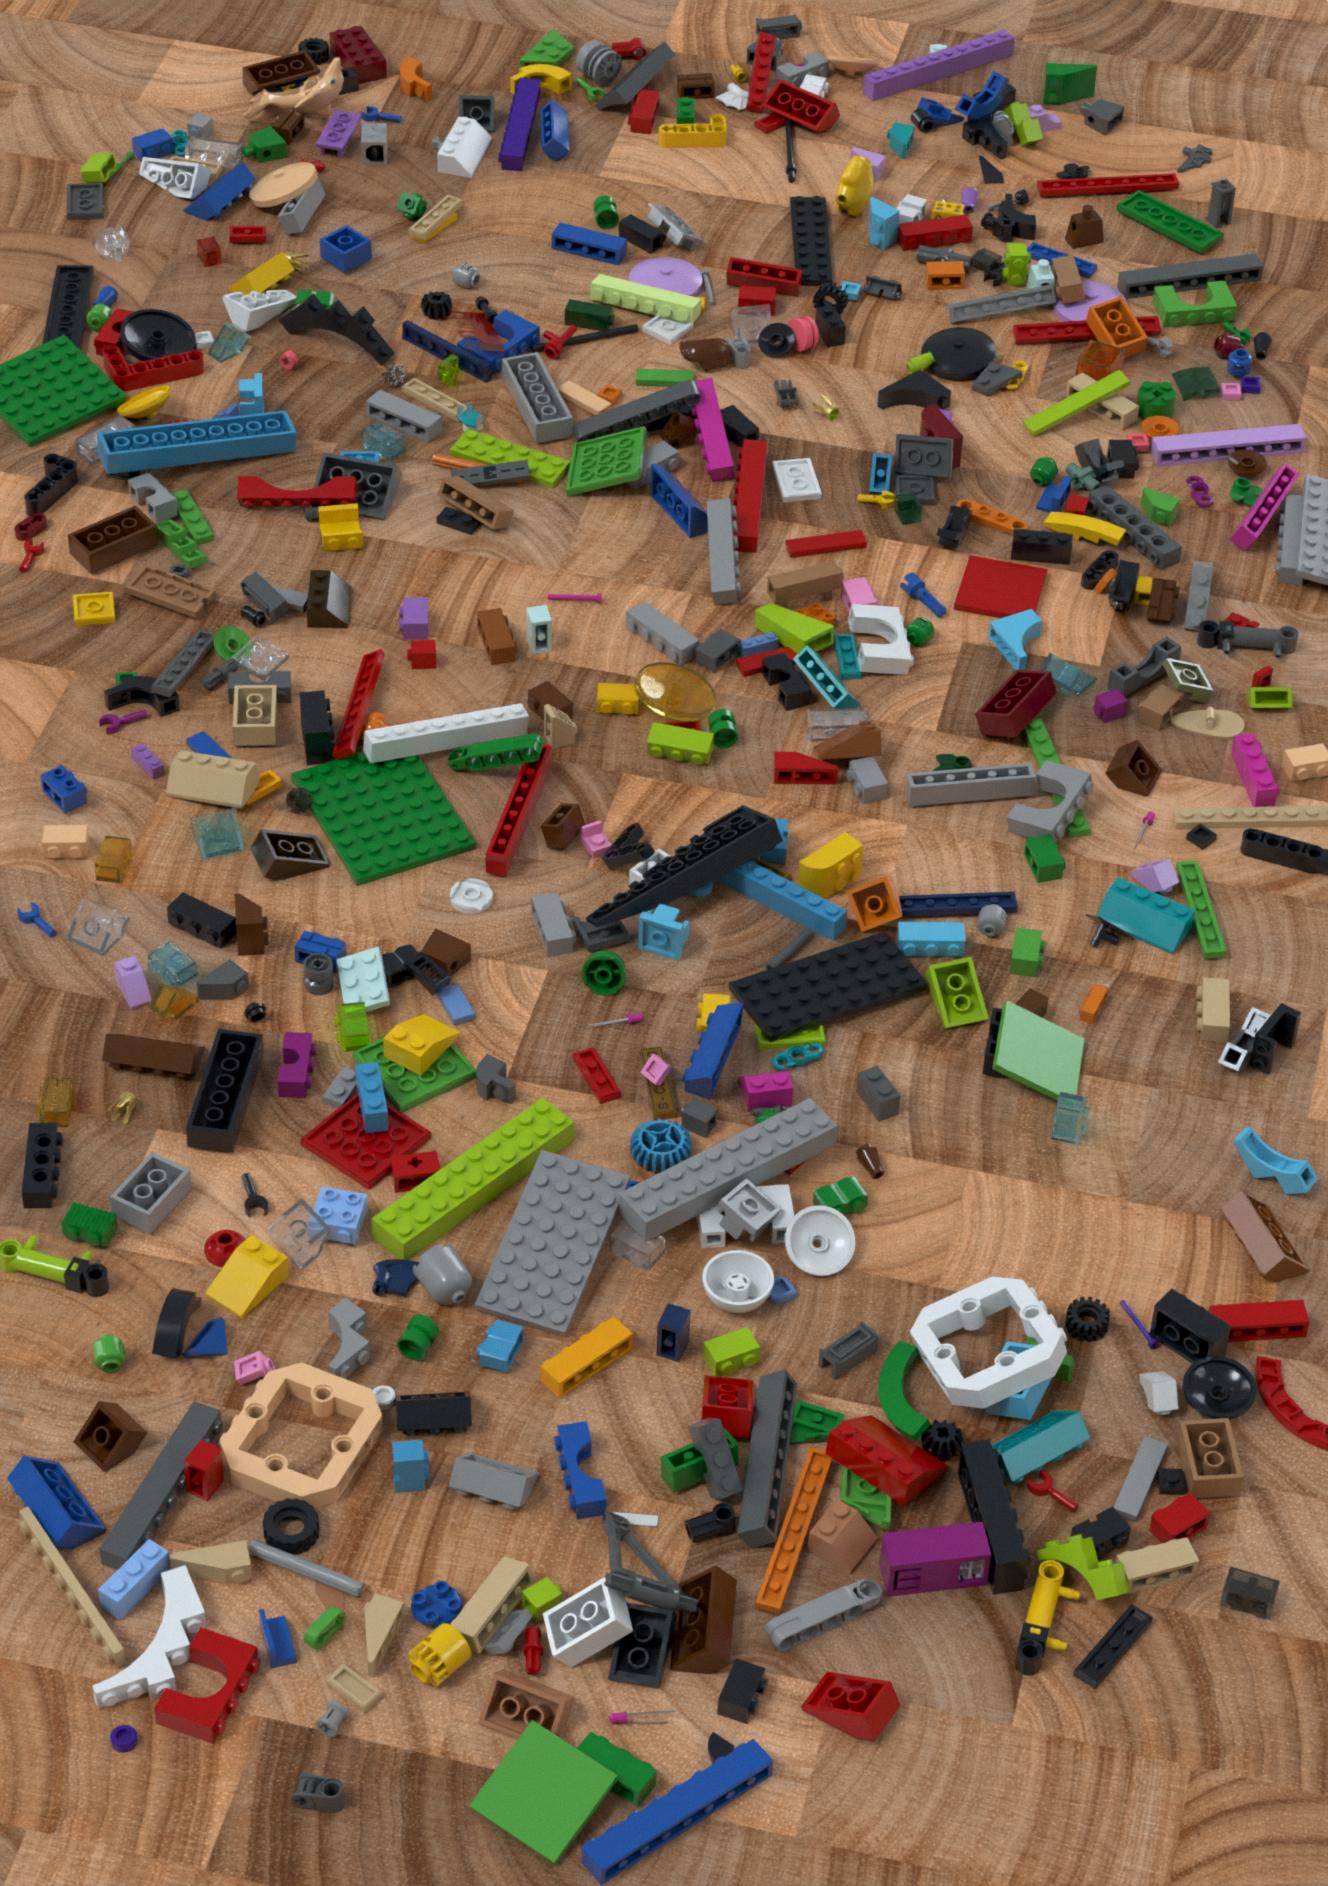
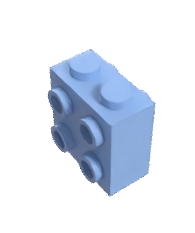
M321 1186L309 1221L310 1237L357 1244L368 1211L367 1194Z

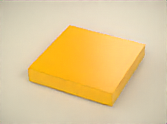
M113 592L72 595L75 626L116 623Z

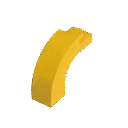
M535 64L519 68V74L510 77V92L512 94H515V86L519 85L520 78L541 80V87L551 89L558 95L572 89V74L563 68L553 65Z

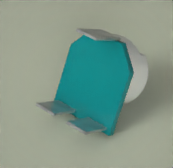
M472 401L466 404L467 411L463 412V405L457 408L456 418L463 423L464 432L467 429L477 432L483 429L484 417L472 408Z

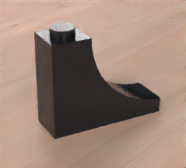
M918 370L879 390L877 406L883 410L896 405H915L926 408L935 404L937 408L943 410L950 406L951 390L923 371Z

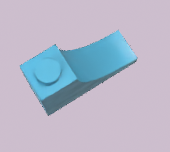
M1032 609L990 622L988 638L1015 670H1026L1027 655L1023 647L1032 639L1040 636L1042 619Z

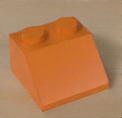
M891 875L846 891L862 932L903 917L899 894Z

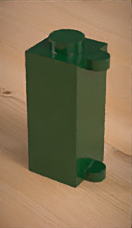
M569 299L565 308V325H575L576 327L598 331L609 330L610 325H613L615 321L614 309H612V306Z

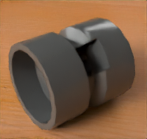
M315 953L306 957L304 960L306 991L313 995L329 993L333 989V964L331 958L322 953Z

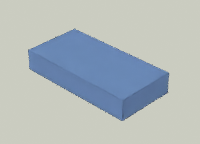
M458 984L444 988L437 993L440 1002L454 1025L475 1019V1013Z

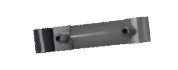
M1205 620L1199 625L1197 643L1199 646L1207 649L1217 645V649L1223 650L1224 654H1229L1232 646L1273 649L1275 658H1280L1281 653L1292 654L1295 652L1299 633L1292 626H1283L1280 629L1234 626V622L1219 621L1218 624L1215 621Z

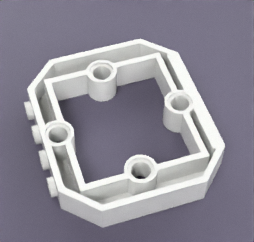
M990 1277L922 1308L910 1330L914 1346L918 1348L920 1357L952 1405L982 1409L1054 1377L1067 1353L1064 1343L1067 1341L1064 1330L1061 1327L1057 1328L1054 1316L1047 1314V1308L1042 1300L1038 1301L1034 1288H1029L1024 1280ZM1012 1306L1022 1321L1025 1334L1028 1337L1034 1338L1039 1345L1019 1354L1013 1351L1002 1352L995 1358V1365L964 1379L960 1373L961 1366L955 1347L948 1343L941 1344L938 1339L963 1327L970 1331L980 1329L986 1322L985 1317Z

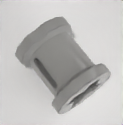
M332 1701L327 1705V1712L323 1718L318 1719L316 1722L317 1729L325 1736L335 1737L341 1722L348 1718L349 1711L341 1703Z

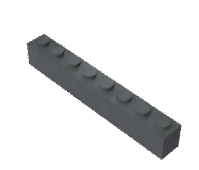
M1255 253L1119 272L1117 287L1126 299L1153 296L1154 287L1172 285L1175 292L1207 288V282L1225 281L1227 285L1256 282L1262 279L1263 264Z
M786 1369L760 1376L759 1387L757 1388V1401L754 1408V1422L751 1428V1443L748 1448L749 1457L748 1464L746 1465L745 1485H743V1499L740 1506V1520L737 1526L738 1536L740 1539H743L749 1548L777 1541L797 1383Z
M193 1401L100 1547L102 1565L118 1570L148 1539L153 1541L154 1533L157 1528L163 1526L167 1512L176 1505L177 1496L181 1490L184 1491L186 1489L184 1460L200 1440L212 1444L214 1437L221 1433L223 1421H221L220 1410Z

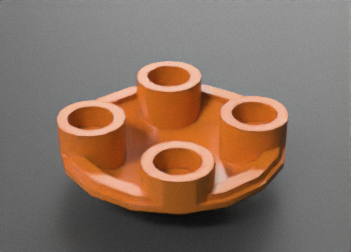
M814 602L810 606L795 610L797 613L831 625L834 623L835 615L822 608L820 603Z

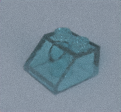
M1049 653L1040 671L1051 672L1054 684L1061 686L1059 691L1068 696L1071 693L1079 696L1097 680L1096 677L1052 653Z
M236 808L190 818L194 838L202 859L245 850Z

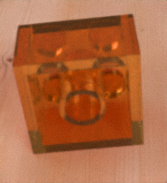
M1090 340L1077 360L1076 376L1083 372L1094 380L1099 381L1118 370L1122 371L1126 350Z

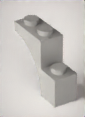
M345 1297L328 1311L329 1327L334 1330L342 1343L338 1354L328 1364V1373L347 1379L356 1368L364 1365L369 1360L370 1342L361 1336L367 1328L366 1312Z

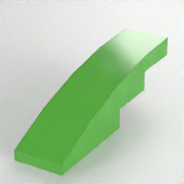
M171 519L156 523L159 538L184 565L191 569L208 563L207 556L198 550L196 542L188 537L185 528Z

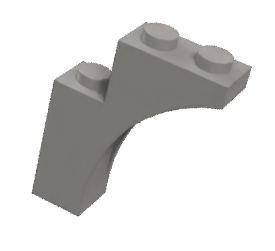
M1193 560L1184 625L1186 629L1199 630L1200 623L1206 620L1213 563Z

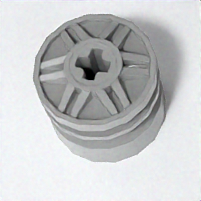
M591 40L583 45L576 58L577 70L597 84L604 86L615 80L622 66L621 56L598 40Z

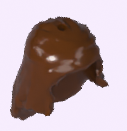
M721 338L683 340L679 344L683 358L690 362L699 363L706 373L714 368L724 367L731 356L729 344Z

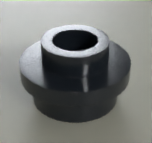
M253 1002L247 1006L244 1015L250 1022L260 1021L266 1016V1007L263 1003Z

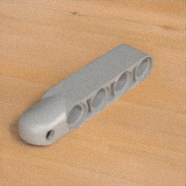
M861 1579L773 1618L766 1624L765 1632L779 1651H786L857 1618L863 1611L874 1607L882 1598V1588L871 1579Z

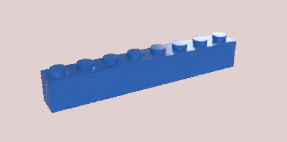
M754 1739L747 1743L739 1744L727 1756L717 1758L705 1770L697 1771L683 1784L675 1785L670 1792L661 1798H654L642 1810L632 1812L620 1824L612 1825L598 1838H592L587 1841L582 1847V1864L600 1885L604 1884L772 1776V1758Z

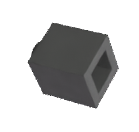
M693 1098L681 1110L682 1125H684L686 1130L706 1138L717 1125L718 1108Z

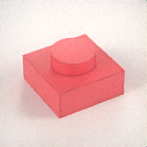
M1127 434V440H1132L1133 447H1136L1137 452L1149 450L1146 434Z

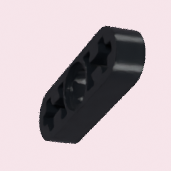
M1111 550L1102 552L1082 574L1081 586L1087 590H1094L1101 578L1110 569H1115L1118 566L1119 555Z

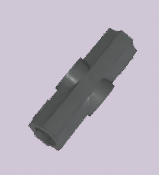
M920 245L916 255V260L923 263L962 261L964 271L967 273L970 272L973 264L971 256L954 253L948 247L940 250Z

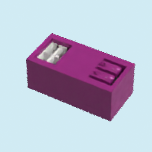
M983 1522L882 1533L879 1565L887 1597L985 1586L988 1583L991 1551Z

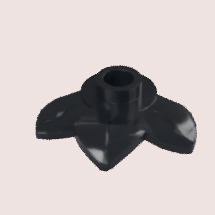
M1070 163L1064 165V171L1056 173V176L1073 179L1087 178L1088 172L1091 169L1086 165L1079 167L1077 164Z

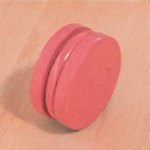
M808 315L790 319L787 325L793 330L795 335V343L792 348L798 352L815 348L819 340L815 321Z

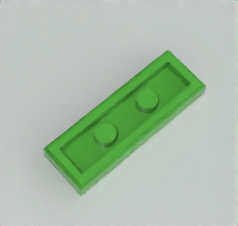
M637 368L636 385L670 387L686 380H693V371Z

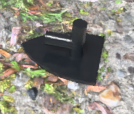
M1085 915L1099 923L1089 943L1090 945L1097 948L1102 938L1116 945L1119 937L1106 931L1107 928L1133 941L1135 940L1131 935L1101 917Z

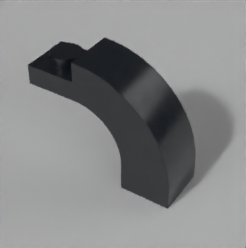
M1099 439L1082 442L1074 447L1081 468L1090 466L1094 470L1097 481L1104 483L1119 479L1118 470L1125 467L1123 459L1109 463L1102 452Z
M147 676L120 679L119 686L104 690L105 706L109 711L132 703H144L152 706L160 717L180 711L179 695L176 691L171 697L152 693L151 685L157 678Z
M176 1288L169 1292L158 1319L152 1354L177 1358L182 1354L189 1318L201 1306L202 1297H197V1292Z

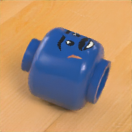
M1236 349L1228 356L1227 371L1237 378L1250 373L1252 366L1251 354L1245 349Z

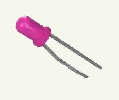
M1148 812L1146 817L1143 818L1144 825L1137 837L1138 841L1134 849L1139 843L1147 825L1151 826L1153 824L1154 812Z
M628 1013L625 1019L595 1023L588 1026L594 1025L595 1027L627 1021L628 1025L633 1022L642 1021V1014L630 1015Z
M675 1710L627 1713V1711H624V1713L610 1714L609 1720L611 1723L627 1724V1722L639 1724L667 1723V1721H632L627 1720V1715L671 1713L675 1712Z

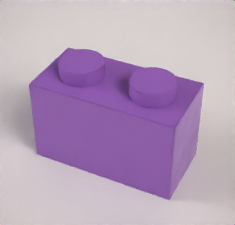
M403 598V606H399V618H403L399 619V631H403L404 639H428V598Z

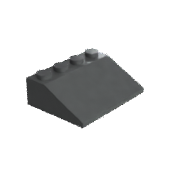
M323 453L314 488L327 483L336 476H355L358 484L357 503L359 516L385 520L397 494L402 474L398 465Z

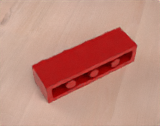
M967 215L902 223L898 227L897 241L903 251L918 249L920 245L936 247L971 242L973 226Z
M730 257L726 272L728 285L774 287L778 294L798 297L802 284L801 269Z
M1304 1300L1218 1304L1209 1306L1208 1312L1231 1326L1228 1342L1307 1337L1310 1323Z

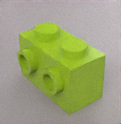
M1007 243V251L1004 253L1005 268L1002 269V277L1006 279L1007 286H1025L1026 279L1029 277L1027 264L1031 262V254L1027 252L1025 243Z

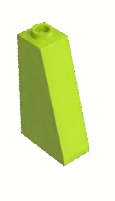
M768 603L755 610V627L765 634L774 632L779 639V643L791 648L797 654L807 645L814 651H819L834 643V626L772 603Z

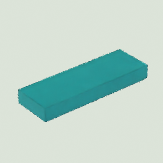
M854 634L834 635V647L841 680L861 679L862 673L860 672L857 660L858 653Z

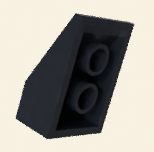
M626 1602L633 1632L615 1642L608 1680L660 1689L673 1640L677 1615L673 1610Z

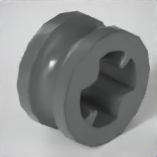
M175 564L170 568V573L188 579V568L185 565Z

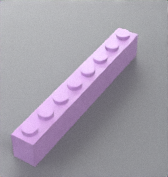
M1300 424L1160 436L1152 438L1150 453L1156 466L1228 460L1230 454L1238 450L1256 451L1264 457L1304 453L1306 435Z

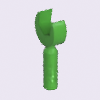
M581 77L576 79V82L587 91V99L589 101L597 102V96L604 97V90L602 88L592 87Z

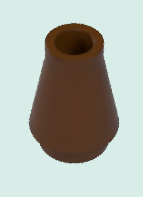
M872 1144L861 1146L856 1151L858 1162L867 1170L872 1179L882 1177L885 1172L882 1168L878 1149L873 1147Z

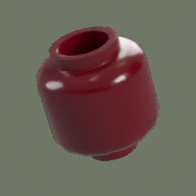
M1227 333L1218 336L1214 342V351H1216L1217 356L1228 358L1229 354L1236 349H1243L1240 338Z

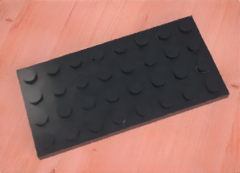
M886 932L729 982V990L738 1002L743 1003V1008L769 1042L925 991L928 988L926 980Z

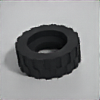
M296 1498L277 1501L264 1514L263 1533L266 1544L290 1554L299 1555L304 1551L310 1550V1547L314 1546L319 1538L317 1511L308 1502ZM286 1519H298L303 1522L304 1528L298 1534L285 1535L279 1531V1524Z

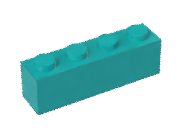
M807 645L793 658L829 704L846 718L860 705L859 701L824 659L810 646Z

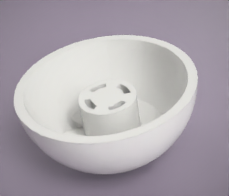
M742 1250L726 1251L716 1255L706 1264L702 1275L703 1286L709 1299L720 1309L731 1313H746L758 1308L770 1295L774 1283V1274L770 1265L762 1257Z

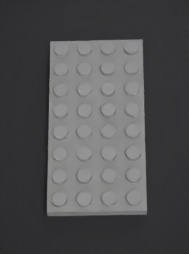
M541 1150L474 1304L475 1310L565 1337L619 1209V1193L627 1189L630 1183V1176Z

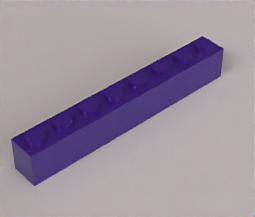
M520 78L519 85L515 86L513 104L511 103L508 123H506V132H504L501 152H499L498 162L501 163V170L523 171L541 95V80Z

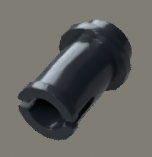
M250 606L242 608L241 617L251 621L256 627L265 624L266 616L264 612L256 611Z

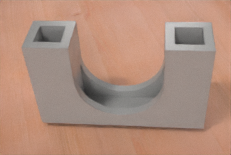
M1045 760L1036 774L1038 789L1060 795L1065 799L1059 805L1050 809H1036L1016 803L1007 816V823L1011 833L1028 838L1050 835L1055 843L1064 835L1066 827L1069 823H1072L1074 815L1078 809L1082 808L1086 797L1092 793L1094 783L1089 772Z

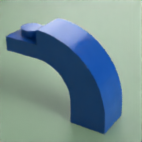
M993 71L983 90L975 97L963 94L955 110L974 120L986 117L997 108L1004 98L1001 94L1009 79Z

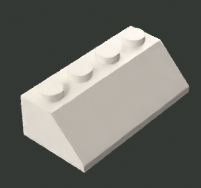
M458 117L437 154V171L472 178L492 142V137L475 119Z

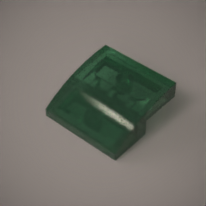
M1210 367L1188 368L1172 373L1183 401L1200 394L1203 399L1221 393Z

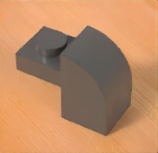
M487 1054L476 1068L477 1092L486 1101L491 1096H494L499 1100L512 1104L516 1099V1083L506 1079V1062Z

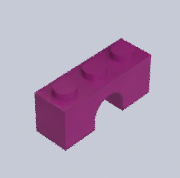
M285 1032L283 1063L292 1065H280L278 1076L279 1097L306 1098L307 1089L312 1088V1076L309 1074L314 1072V1059H312V1056H316L317 1043L313 1042L312 1033Z

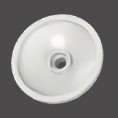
M811 1206L798 1212L789 1222L785 1232V1248L790 1260L801 1271L813 1276H829L839 1272L851 1260L855 1250V1234L850 1222L839 1211L827 1206ZM813 1241H819L820 1248H816L813 1245Z

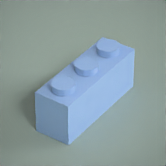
M148 1539L98 1589L100 1608L121 1620L161 1580V1573L171 1570L169 1551Z

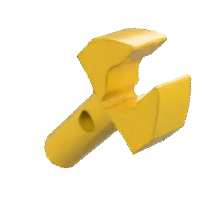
M882 491V494L879 496L859 494L857 501L878 503L881 505V509H889L894 506L895 495L889 491Z

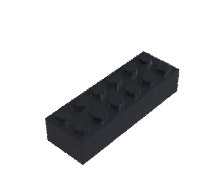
M218 1029L186 1126L188 1147L233 1153L264 1055L263 1034Z
M986 1439L961 1443L957 1475L971 1522H983L991 1551L988 1579L993 1595L1023 1591L1024 1580L1028 1579L1026 1566L1030 1564V1555L1028 1549L1023 1547L1024 1537L1022 1529H1018L1016 1525L1017 1513L1015 1508H1011L1010 1490L1004 1486L1005 1474L1003 1468L998 1466V1451L996 1448L993 1449L991 1440Z

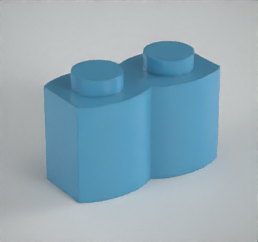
M497 1319L492 1326L489 1325L487 1328L486 1339L484 1343L481 1342L479 1344L477 1357H479L481 1366L508 1372L524 1341V1327Z

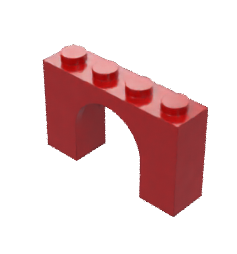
M200 1627L189 1647L191 1663L222 1674L227 1680L224 1687L216 1694L204 1698L191 1697L166 1688L156 1704L154 1712L156 1724L214 1744L217 1736L223 1734L228 1716L234 1714L241 1693L244 1694L247 1691L249 1678L252 1673L258 1671L261 1659L258 1658L257 1646Z

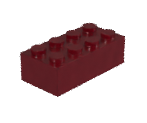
M353 26L352 28L339 29L329 33L330 51L335 58H340V65L343 69L352 67L358 75V84L387 78L386 59L362 26Z
M1016 670L975 713L981 735L1017 737L1057 693L1051 672Z

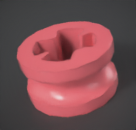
M291 350L286 351L279 358L281 365L288 370L298 364V357Z

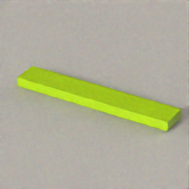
M1118 370L1024 420L1023 424L1032 436L1035 437L1130 386V380Z

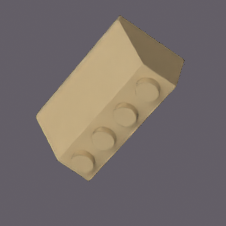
M180 750L170 766L166 795L242 809L260 782L256 762Z

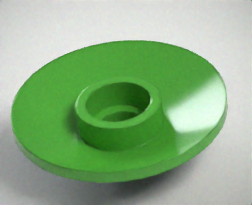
M225 626L219 629L214 636V648L224 661L227 662L229 659H232L234 661L231 664L234 662L242 664L249 659L252 653V644L249 637L241 629L234 626Z

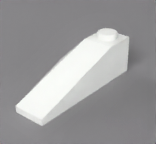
M148 157L142 158L139 175L176 197L194 199L205 190L211 174V169L198 163Z
M268 290L266 294L251 291L250 295L234 292L223 295L222 299L232 323L238 326L240 330L248 332L259 328L295 304L297 296L287 290Z

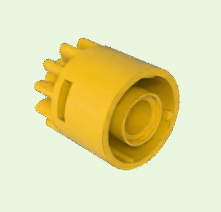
M442 1623L408 1653L410 1657L408 1661L411 1663L412 1673L418 1680L428 1685L432 1683L434 1687H437L471 1658V1649L458 1630L447 1623Z

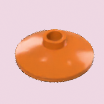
M1151 416L1143 420L1141 430L1147 437L1152 439L1153 437L1178 435L1179 425L1175 420L1166 416Z

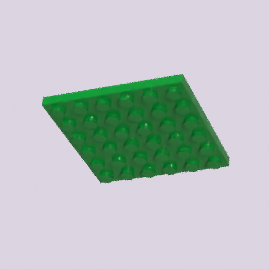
M65 335L0 364V418L29 447L127 401L126 394Z

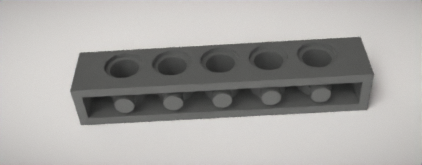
M1105 485L1089 492L1088 509L1101 520L1126 529L1123 538L1159 569L1163 570L1180 562L1182 546L1110 486Z

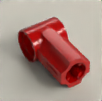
M633 38L630 42L612 43V50L617 52L621 58L633 57L636 60H641L647 54L644 41L641 38Z

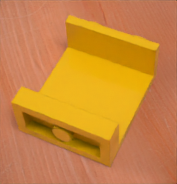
M358 503L318 507L324 552L363 548V530L360 529Z

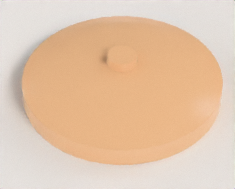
M298 162L289 164L261 178L251 188L249 196L252 203L257 207L276 206L290 201L308 190L315 183L318 173L312 163Z

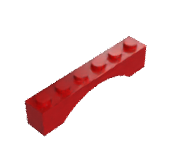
M238 476L237 500L239 505L245 508H252L254 506L272 508L273 506H282L284 508L301 506L305 508L309 507V505L312 507L357 503L358 484L355 476H336L318 487L293 491L274 487L264 482L258 476Z

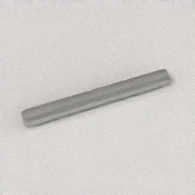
M252 1539L250 1544H248V1553L354 1596H359L363 1589L361 1581L258 1540Z

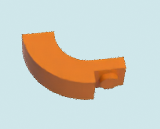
M409 56L400 66V87L408 97L416 95L425 101H429L432 99V84L422 79V62Z

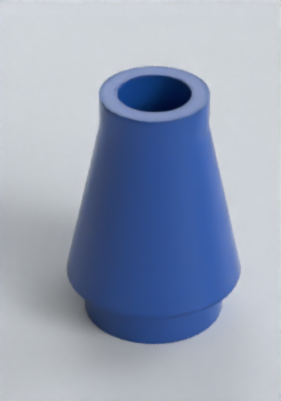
M112 286L103 287L93 306L96 304L111 305L117 300L118 292Z

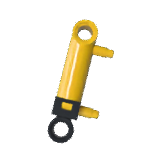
M1054 1560L1044 1561L1039 1566L1027 1617L1023 1624L1015 1660L1017 1671L1023 1675L1031 1676L1039 1672L1046 1647L1064 1651L1067 1649L1068 1644L1066 1642L1050 1638L1048 1635L1058 1597L1078 1600L1081 1593L1062 1586L1064 1569L1059 1562Z

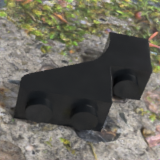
M1120 560L1117 575L1108 596L1109 604L1113 606L1114 610H1130L1133 591L1136 589L1140 563Z

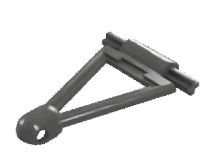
M605 1511L601 1524L608 1536L610 1573L605 1575L606 1581L604 1585L622 1591L626 1598L658 1608L678 1609L688 1613L696 1612L698 1600L685 1596L683 1591L630 1532L632 1527L628 1519ZM621 1540H624L659 1581L622 1568Z

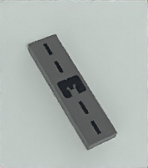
M528 460L451 470V477L459 476L475 487L530 479Z

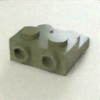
M1170 658L1164 660L1162 665L1170 677L1174 688L1179 692H1185L1187 698L1193 702L1206 703L1214 690L1200 665Z

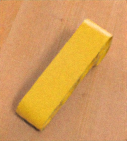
M721 114L711 115L710 124L661 125L659 127L658 144L663 148L722 147L726 144L727 126L725 116Z

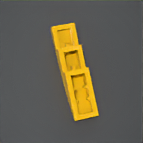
M1051 512L1043 523V526L1056 532L1073 534V539L1079 541L1082 536L1097 544L1100 539H1103L1118 546L1126 532V529L1103 520L1064 512Z

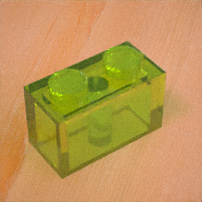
M365 1003L337 1004L338 1013L334 1014V1025L339 1027V1030H336L337 1043H341L342 1052L356 1051L369 1045Z

